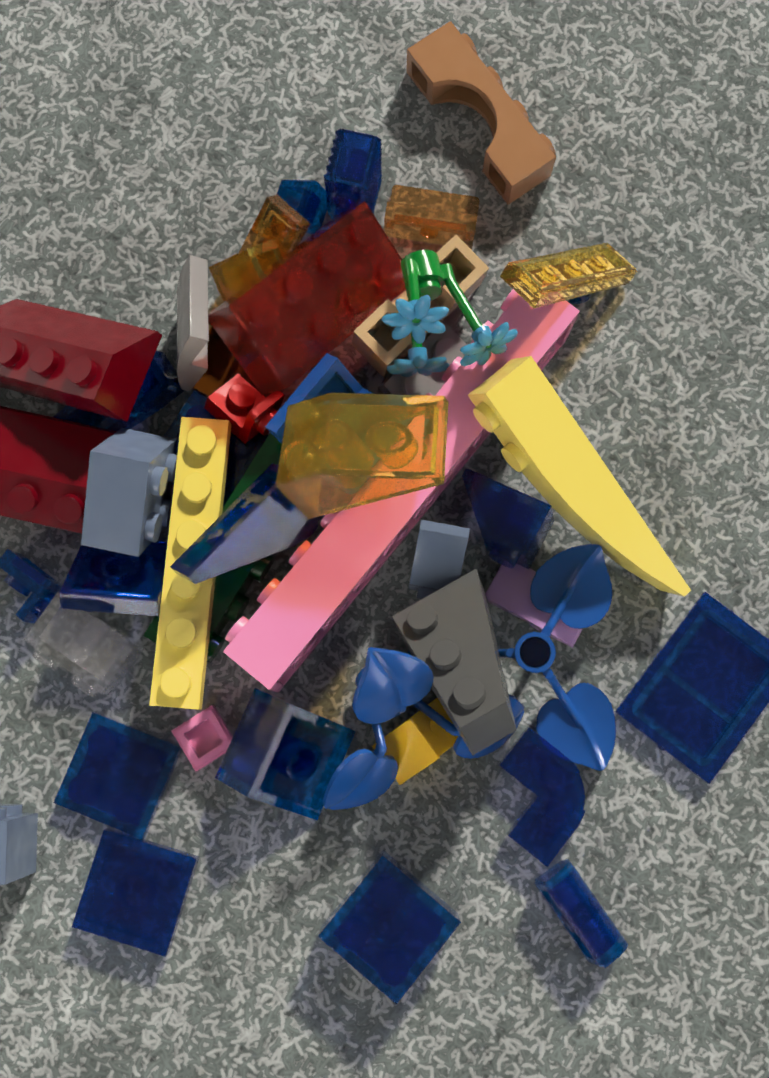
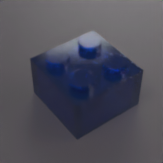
M382 850L321 926L318 937L397 1005L461 921L458 913L386 851Z

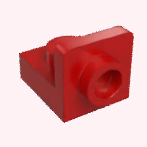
M237 374L207 397L204 409L216 419L229 420L232 425L231 432L246 444L259 432L263 436L269 433L265 426L278 412L285 395L279 389H276L269 396L265 397L241 375Z

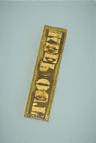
M602 243L508 262L500 277L534 309L629 284L637 271L609 243Z

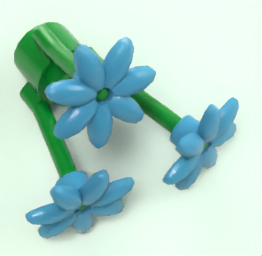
M418 250L406 255L401 260L400 266L408 301L400 298L396 299L395 305L399 313L386 314L382 317V321L386 325L395 327L392 331V338L395 340L405 338L411 333L412 348L408 349L409 360L396 359L394 360V365L387 366L389 373L401 374V376L407 378L415 375L417 372L423 376H430L432 372H442L449 367V363H446V357L428 359L427 348L422 346L426 331L433 334H441L446 331L445 325L438 320L447 316L449 308L445 306L430 308L431 301L441 295L443 285L447 286L473 330L471 337L474 343L465 345L460 349L462 354L465 355L460 360V364L468 366L477 362L479 365H484L490 359L491 352L494 354L506 352V343L517 337V329L509 330L508 322L501 324L493 332L489 326H483L455 280L450 263L440 265L437 253L432 250Z

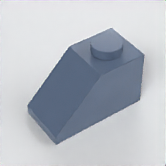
M421 520L409 589L418 591V599L421 600L460 578L470 528Z

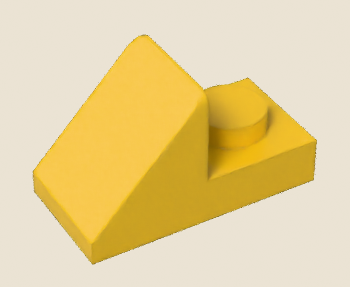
M438 698L428 704L452 723ZM420 710L384 736L387 747L385 755L393 756L398 763V772L395 779L399 785L437 761L440 755L454 746L458 736L448 733Z

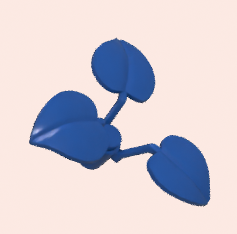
M587 544L572 547L556 554L538 569L532 579L530 598L532 604L538 610L551 613V616L541 633H527L518 640L515 648L498 649L500 658H516L520 667L528 672H542L559 698L546 702L541 707L537 716L536 729L544 747L551 754L564 761L602 771L606 768L611 758L616 738L615 715L609 699L599 688L590 683H579L566 694L550 668L555 660L556 649L549 637L559 619L574 629L588 628L603 619L611 605L612 583L605 564L602 547L597 544Z
M369 647L365 667L356 677L355 684L357 688L354 693L352 707L353 712L360 721L372 724L376 747L374 751L368 749L357 750L338 766L325 790L323 806L325 809L330 810L358 807L377 799L390 788L398 772V763L393 756L385 755L387 747L381 723L399 716L406 711L407 706L414 705L448 733L458 736L453 750L458 756L472 759L488 755L501 747L513 733L472 756L454 724L422 701L429 693L433 684L434 676L430 667L421 659L404 652ZM509 694L517 729L523 717L525 706L515 696Z

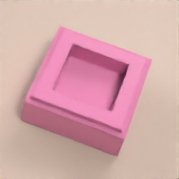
M214 705L209 706L171 731L195 772L239 746Z

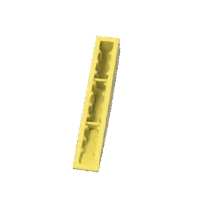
M532 356L511 359L468 394V397L475 405L473 414L477 421L488 432H494L504 446L501 449V453L506 462L517 472H522L551 507L592 544L600 545L603 553L621 567L660 591L684 597L691 591Z

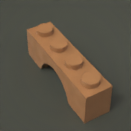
M449 21L407 49L406 72L431 105L445 102L463 104L476 110L488 123L493 140L485 152L482 172L508 205L551 177L556 160L553 144L546 135L538 134L529 122L524 106L518 100H512L506 93L500 76L493 67L485 66L477 55L473 41L467 34H461L454 24Z

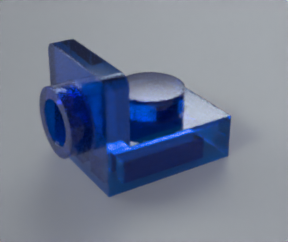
M7 549L0 558V568L8 573L4 581L19 593L27 597L29 596L16 613V616L23 622L37 624L40 619L42 621L47 620L58 609L61 603V598L58 596L65 586L23 554Z

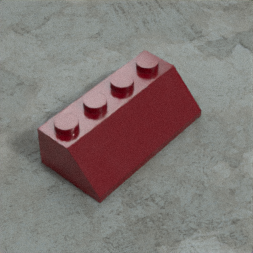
M14 299L0 305V387L127 422L162 334L155 330Z
M0 406V516L82 534L90 451L117 431Z

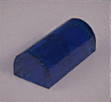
M569 859L558 862L535 879L536 882L534 884L588 962L606 968L624 953L628 947L627 941Z

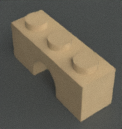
M457 235L452 237L437 252L440 265L446 263L452 265L455 280L466 298L481 285L489 270V267ZM443 285L441 295L431 301L430 308L445 306L449 308L447 314L449 316L458 305L447 286ZM406 290L396 299L400 298L408 301ZM387 299L353 332L351 344L383 378L389 373L387 366L394 365V360L404 359L408 355V349L412 348L411 333L405 338L395 340L392 338V331L395 327L386 325L382 321V317L386 314L399 313L395 305L396 299L392 302Z

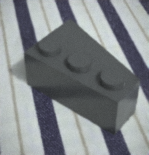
M477 568L392 616L410 654L424 661L432 670L434 679L431 688L472 756L517 730L502 670L489 604Z

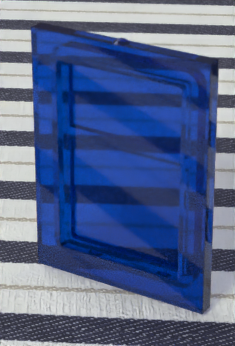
M703 592L614 712L658 745L660 750L666 751L700 779L710 784L769 703V639L734 614L732 610L726 608L708 593Z

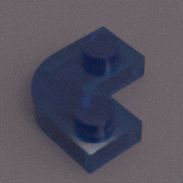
M527 727L498 764L536 795L507 832V835L548 867L582 821L585 810H583L585 790L579 774L580 771L575 764L534 730Z

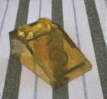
M327 393L289 405L287 408L276 487L308 519L442 485L445 479L449 402L445 396Z

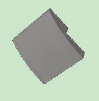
M189 255L177 285V377L181 390L191 391L208 369V260Z

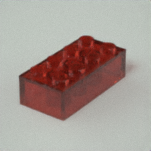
M364 201L338 214L210 312L208 320L261 395L284 390L316 365L326 353L329 354L352 335L354 330L387 299L393 301L406 290L400 266L402 258Z

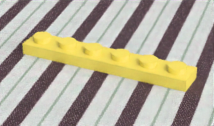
M181 417L149 706L202 710L232 426L229 420Z

